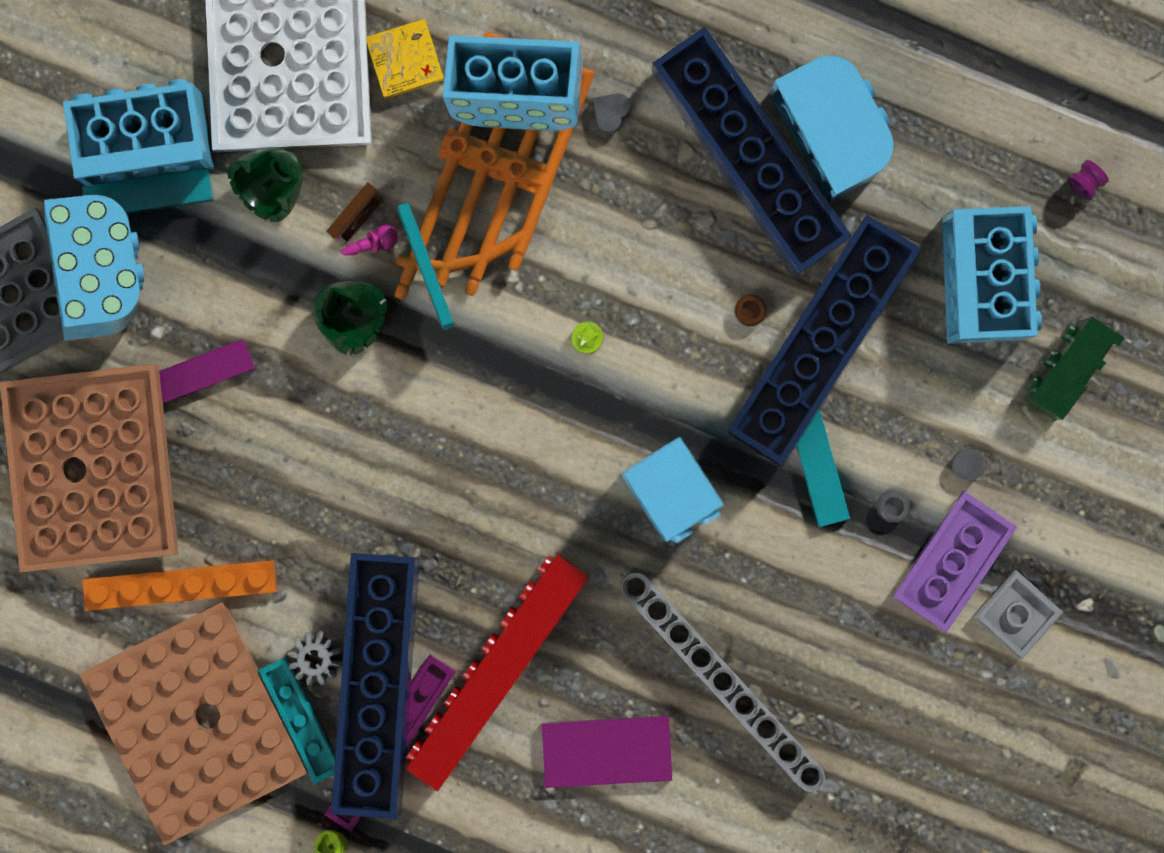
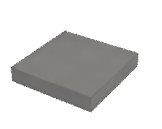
M1013 569L972 617L1016 657L1022 660L1063 614V611L1023 575Z

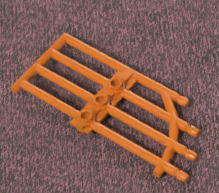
M488 31L484 35V37L504 38ZM586 68L582 69L578 116L595 75L594 71ZM461 122L458 131L448 128L437 156L445 160L446 163L419 229L425 248L458 165L476 173L442 260L430 259L434 272H437L436 277L441 290L445 287L450 273L472 268L469 276L470 280L466 283L464 293L473 297L478 290L479 281L482 280L487 264L514 249V254L511 255L508 268L518 271L574 127L559 131L547 164L529 158L539 130L526 129L518 152L515 153L499 147L506 128H493L488 142L470 136L473 125ZM487 177L504 182V188L478 254L456 259ZM520 188L535 194L522 229L496 244L516 189ZM412 249L409 256L399 253L395 263L396 266L404 267L400 284L397 285L395 290V298L399 300L406 298L410 290L409 286L412 284L417 270H420Z

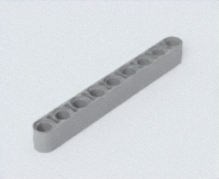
M636 571L626 574L621 582V590L628 601L800 788L808 792L820 789L825 781V774L820 765L645 575ZM632 578H640L644 582V590L639 595H631L626 589L627 582ZM660 601L665 604L666 612L661 618H652L648 614V608L651 603ZM676 625H683L687 629V637L681 642H675L670 638V631ZM697 649H705L709 653L708 661L703 665H695L692 662V654ZM718 673H728L730 675V684L723 689L716 688L713 683L714 677ZM742 696L750 697L752 700V706L746 712H739L735 708L737 699ZM763 720H770L773 722V731L766 736L758 734V724ZM784 744H793L795 746V753L789 759L779 757V750ZM809 767L815 768L817 775L812 782L806 783L801 781V773L804 769Z

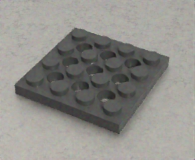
M37 208L31 209L0 227V259L4 263V269L0 273V329H3L6 333V341L0 346V374L64 339L60 313L52 316L47 311L48 302L53 298H57L46 224ZM22 243H29L32 248V253L26 260H20L16 254L18 246ZM43 270L47 275V282L44 286L36 288L32 284V276L36 271ZM9 286H16L19 290V297L13 303H7L4 299V292ZM30 313L34 317V326L28 331H23L19 326V320L22 315Z

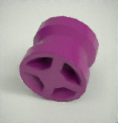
M1085 160L1081 164V170L1078 173H1072L1067 178L1070 186L1087 200H1091L1096 195L1095 190L1098 187H1103L1109 182L1106 173L1091 160Z

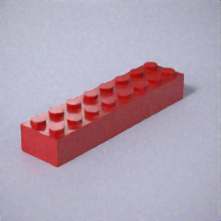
M557 553L554 558L550 555L546 557L537 571L542 574L536 584L532 581L527 584L519 596V599L523 601L517 610L513 607L510 608L500 623L504 627L503 631L499 636L495 633L491 635L481 652L486 654L481 662L474 659L462 677L467 682L462 688L457 685L443 704L448 709L444 714H441L439 711L436 713L425 729V732L429 734L424 741L419 737L406 756L410 761L406 770L437 792L588 580V573L560 553Z

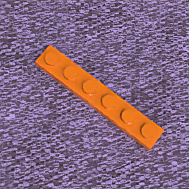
M275 560L82 579L85 611L277 592Z

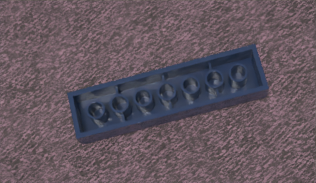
M703 27L652 63V74L795 277L852 237L706 27Z
M866 215L727 430L728 434L783 468L919 257L922 248Z
M351 553L331 814L396 819L401 815L420 569L419 557Z

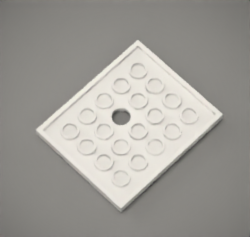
M206 0L213 152L253 151L266 148L295 149L372 145L365 0ZM270 43L281 45L285 51L282 63L274 67L265 65L261 60V51Z

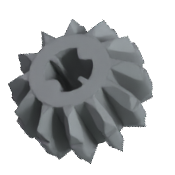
M323 631L317 633L316 640H314L311 632H307L304 634L306 643L299 638L294 641L295 646L300 651L290 650L288 652V656L297 658V661L289 664V668L295 669L299 667L301 669L295 676L297 680H300L307 674V685L309 686L313 685L316 676L320 685H324L327 683L325 673L331 678L337 676L336 670L331 666L341 667L343 664L342 660L334 658L335 655L342 653V648L337 647L333 650L330 648L336 640L334 637L329 638L324 643L325 635ZM315 650L318 651V657L323 658V662H319L316 666L313 665V660L308 658V655L313 654Z

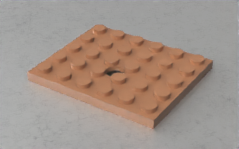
M159 364L0 382L19 572L179 554ZM74 457L81 459L86 466L84 478L76 483L67 479L63 471L64 465Z
M224 601L79 674L164 846L307 774L305 766L258 673V668ZM203 704L214 705L220 712L218 724L213 728H204L196 720V712Z

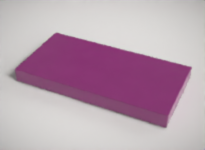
M668 715L542 723L545 788L673 781Z

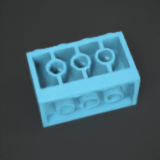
M178 79L169 81V86L156 88L154 84H144L137 86V91L124 92L123 89H111L105 91L104 96L92 97V94H78L72 97L73 100L64 101L63 105L74 179L86 186L205 168L215 170L204 95L192 82L188 83V80Z
M1031 206L954 209L941 218L947 344L1023 341L1038 336V330H1041L1042 316L1041 312L1036 309V298L1040 297L1039 279H1035L1034 266L1038 265L1039 253L1038 248L1033 247V234L1037 232L1036 215H1032ZM991 240L996 244V248L993 247ZM992 271L996 273L998 281L993 277ZM994 303L998 305L999 313L995 310Z
M680 437L620 474L659 536L667 542L672 540L677 543L693 533L689 527L695 523L705 525L721 515L718 509L723 506L722 501Z

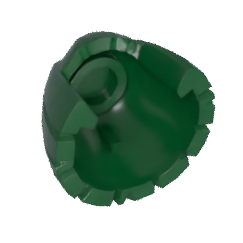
M266 148L247 153L232 162L227 173L228 179H231L229 183L236 195H239V200H243L245 207L250 211L254 210V214L264 220L270 219V222H280L291 213L299 197L303 181V168L299 159L294 153L281 148Z
M345 281L327 285L313 299L312 309L316 325L324 338L340 353L345 355L360 354L364 351V347L368 348L376 340V333H380L379 328L384 325L386 319L384 314H387L385 295L378 287L365 282Z

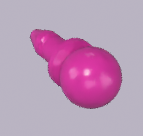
M381 225L374 232H367V238L347 245L342 249L341 254L353 256L368 250H372L374 253L379 252L380 249L390 250L398 242V233L390 225Z

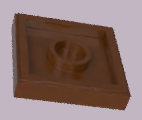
M367 182L326 230L339 245L345 246L381 204L383 198L377 189Z

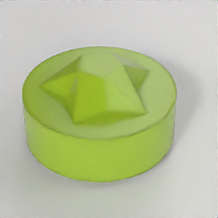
M582 322L574 328L572 344L577 351L583 354H591L596 352L602 345L603 333L595 323Z
M325 830L316 838L314 845L315 853H347V838L340 831Z

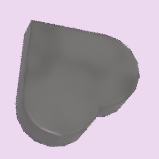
M621 93L592 98L599 129L605 133L616 132L621 125V119L625 118L630 112L631 103L629 98Z

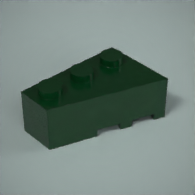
M1093 316L1077 321L1075 324L1070 322L1060 336L1063 342L1057 350L1053 348L1043 361V365L1046 366L1040 376L1035 375L1025 388L1028 394L1024 401L1054 421L1065 418L1087 389L1086 384L1096 369L1100 371L1106 364L1103 359L1112 345L1116 344L1119 346L1125 339Z

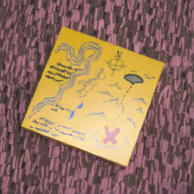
M426 19L366 37L384 99L444 81Z

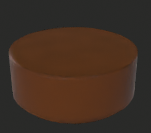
M753 294L741 297L734 307L735 318L740 324L747 327L760 324L767 312L765 302L759 296Z

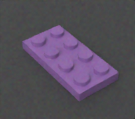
M962 491L892 597L947 633L1017 529V526L967 492Z

